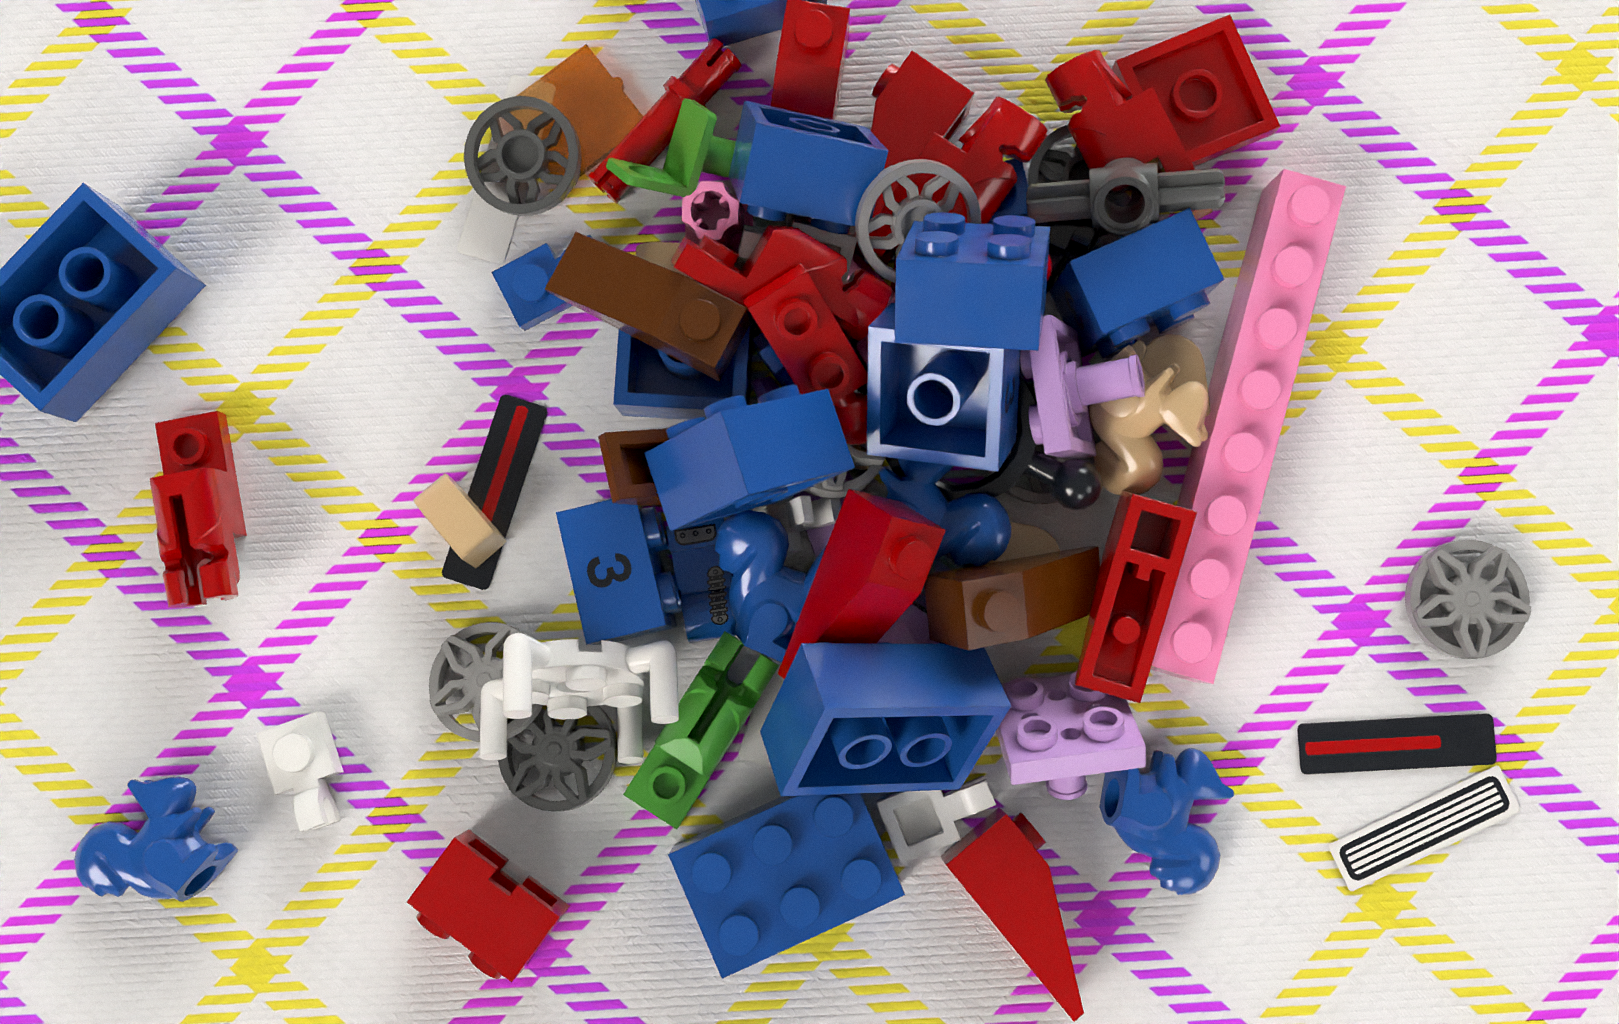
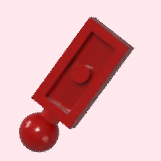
M800 263L745 298L743 302L793 383L798 386L800 394L828 389L846 443L849 445L867 443V395L854 391L867 383L868 373L809 273Z

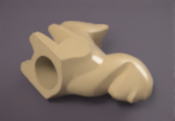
M1140 339L1134 345L1125 347L1110 361L1129 358V356L1137 354L1140 362H1142L1147 351L1146 344ZM1177 363L1157 375L1150 374L1141 364L1145 382L1144 397L1135 396L1089 405L1091 424L1101 439L1099 443L1095 444L1097 456H1093L1095 460L1093 465L1101 475L1103 487L1109 492L1120 495L1123 490L1140 495L1148 492L1160 481L1164 468L1162 451L1151 434L1163 424L1169 426L1194 447L1200 446L1201 442L1208 439V432L1204 424L1208 408L1207 390L1198 381H1189L1172 389L1171 386L1181 369Z

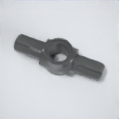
M1119 158L1109 162L1103 168L1090 169L1089 179L1030 185L1026 193L1028 217L1035 220V223L1091 219L1092 228H1104L1114 234L1129 235L1143 229L1147 224L1159 222V213L1184 211L1188 208L1191 210L1220 208L1224 205L1225 178L1223 171L1219 168L1157 173V163L1144 164L1133 158ZM1123 184L1132 185L1143 194L1136 204L1128 207L1114 205L1106 195L1114 187Z

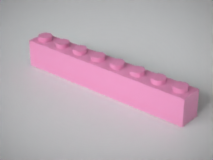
M1283 169L1261 192L1208 388L1211 411L1204 421L1208 432V439L1201 442L1200 446L1192 447L1177 506L1197 511V515L1150 670L1192 682L1214 684L1346 189L1344 185Z

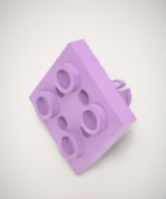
M1046 315L1043 318L1039 351L1021 350V368L1026 379L1033 378L1037 404L1029 406L1030 430L1035 444H1043L1044 452L1047 455L1065 459L1097 456L1093 428L1089 417V405L1135 396H1145L1143 370L1137 354L1131 355L1129 358L1083 366L1078 331L1052 315Z
M1077 671L1073 674L1036 679L1017 678L1007 683H1001L1011 708L999 725L996 733L1011 784L1018 785L1046 781L1047 791L1051 796L1062 800H1072L1085 794L1087 790L1085 775L1146 767V745L1127 700L1076 685Z

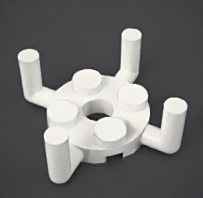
M522 633L511 634L506 638L503 647V678L488 681L481 689L480 758L484 760H501L507 757V718L522 719L530 717L532 715V704L546 705L547 715L555 719L582 718L587 715L588 706L607 705L617 707L618 762L625 764L642 762L644 760L642 713L644 672L650 671L651 721L658 724H669L679 720L677 653L674 645L669 641L661 640L630 647L617 642L601 640V653L579 652V639L539 642Z

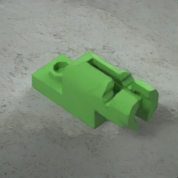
M724 631L678 704L679 720L664 726L655 740L654 747L623 794L675 829H678L780 666L764 654H760L745 680L740 684L734 683L728 679V672L744 645L740 639L727 631Z

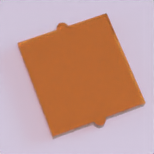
M587 44L517 95L544 100L556 107L568 118L577 132L581 145L580 177L604 160L643 117L623 91V80L620 77L613 78ZM522 109L510 113L523 123L526 130L528 123L543 112ZM555 120L539 131L538 137L543 140L548 137ZM562 131L558 144L548 151H557L568 159V144ZM549 162L547 170L553 175H564L566 171L557 162Z

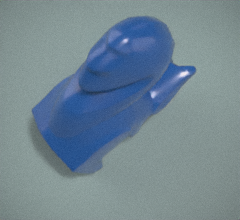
M898 459L901 469L905 474L902 478L885 467L878 471L889 492L886 498L902 502L946 530L935 559L949 553L954 563L958 566L972 564L978 567L987 564L991 560L996 561L1007 549L1011 538V523L1007 511L997 498L985 493H968L948 502L941 493L936 483L954 466Z
M747 510L728 517L717 530L718 536L715 541L714 551L719 554V567L733 574L728 599L732 615L736 621L734 628L736 636L744 646L782 662L826 546L806 573L793 570L784 565L788 553L789 540L787 531L781 522L765 512Z
M1195 748L1185 749L1179 754L1176 761L1172 754H1163L1162 751L1154 750L1149 771L1146 774L1140 773L1139 768L1105 773L1099 808L1104 822L1115 828L1120 838L1128 847L1138 853L1151 857L1150 874L1160 880L1162 888L1176 892L1177 895H1190L1210 884L1219 868L1221 856L1215 838L1205 828L1188 822L1193 802L1200 799H1230L1234 796V791L1222 783L1213 764L1200 750Z
M169 777L157 781L145 780L141 782L134 779L128 782L129 790L148 817L139 832L123 823L108 821L90 829L81 839L75 853L74 864L78 879L84 887L89 888L98 896L103 897L108 893L119 897L130 886L143 896L154 899L175 898L183 902L206 890L236 855L238 849L231 843L214 845L208 844L202 839L200 833L214 815L215 810L212 807H206L202 810L199 807L190 809L196 796L195 783L184 777Z

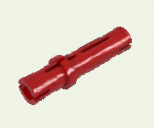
M712 38L708 42V46L679 78L671 76L665 82L663 87H665L666 92L599 166L587 175L592 183L603 193L606 192L607 197L616 204L619 203L621 197L631 186L624 183L606 168L608 158L650 166L671 142L682 101L685 98L695 100L707 108L705 106L706 103L742 67L740 61L728 48L724 52L721 50L724 46L719 40Z

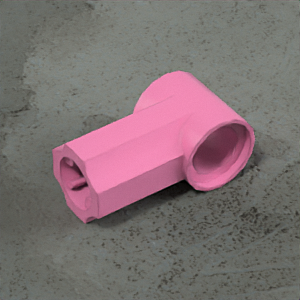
M700 181L697 189L691 195L683 197L682 222L685 224V237L696 244H699L703 236L706 235L730 250L738 251L744 224L753 226V215L747 212L748 205L739 203L736 194H730L723 182Z

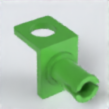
M685 98L681 104L663 169L614 158H608L606 168L630 186L686 197L696 190L701 172L729 178L736 141L713 136L717 121L716 114L695 100Z

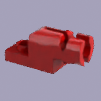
M1093 50L1076 56L1047 75L1045 81L1060 111L1063 113H1073L1076 110H1081V112L1071 117L1068 129L1089 170L1092 168H1103L1109 162L1119 158H1133L1144 164L1157 163V171L1161 169L1163 173L1195 170L1153 87L1127 100L1126 98L1132 95L1131 92L1106 63L1100 50ZM1119 185L1111 190L1113 192H1117L1130 185ZM1212 209L1191 210L1196 220L1213 212Z
M996 97L980 118L959 138L958 141L963 143L961 149L934 132L917 159L937 161L959 173L969 183L977 196L981 211V224H988L1017 181V175L1013 166L1004 162L1003 158H1015L1020 162L1028 163L1047 137L1046 133L1048 130L1043 123L1018 105L1004 98ZM916 173L907 177L917 185L919 195H921L924 184L937 175ZM950 181L933 193V201L938 203L943 199ZM901 184L893 192L895 201L899 203L907 198L906 189ZM959 192L953 209L947 213L963 215L965 223H967L966 205ZM885 205L880 213L892 214L893 211ZM885 224L869 233V236L886 237L892 233L890 225ZM898 245L892 249L873 250L876 256L887 265L896 253Z
M769 225L742 270L734 267L739 257L738 254L706 235L703 236L699 245L684 237L671 258L674 268L745 307L746 305L743 302L745 298L801 263L809 273L843 333L857 341H861L868 334V326L884 311L892 295V287L864 269H857L848 280L842 282L841 277L847 272L846 258L797 227Z
M213 411L155 423L163 475L150 478V485L157 522L159 555L165 565L163 580L168 608L207 605L206 599L221 598V600L225 601L234 599L239 596L237 584L240 580L234 538L247 536L226 414Z

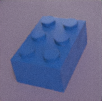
M83 182L0 269V375L40 412L77 422L206 285L118 204Z
M801 643L762 725L760 734L780 796L956 790L962 787L1011 708V704L985 647L965 650L943 643Z
M861 793L781 796L674 845L668 854L722 979L905 895Z

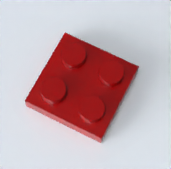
M1230 14L1115 61L1112 67L1114 73L1132 94L1126 98L1127 100L1153 87L1194 167L1269 137L1281 127Z

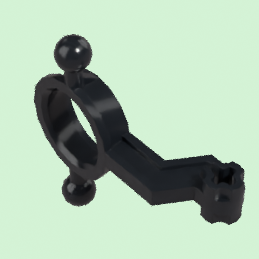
M1091 219L1035 223V226L1050 227L1049 255L1052 261V271L1047 281L1046 295L1059 278L1067 259L1074 260L1092 252L1102 228H1092ZM852 347L868 373V364L862 359L858 350ZM1019 373L1016 442L999 471L975 482L959 484L940 479L936 483L948 502L968 493H985L996 498L1013 488L1021 476L1026 474L1049 485L1056 502L1064 508L1071 510H1083L1093 505L1100 497L1103 485L1099 471L1089 461L1077 458L1061 463L1036 450L1037 444H1035L1031 434L1028 411L1029 406L1037 404L1021 373ZM867 383L856 389V391L867 395ZM885 457L892 471L902 478L905 474L901 469L899 460Z

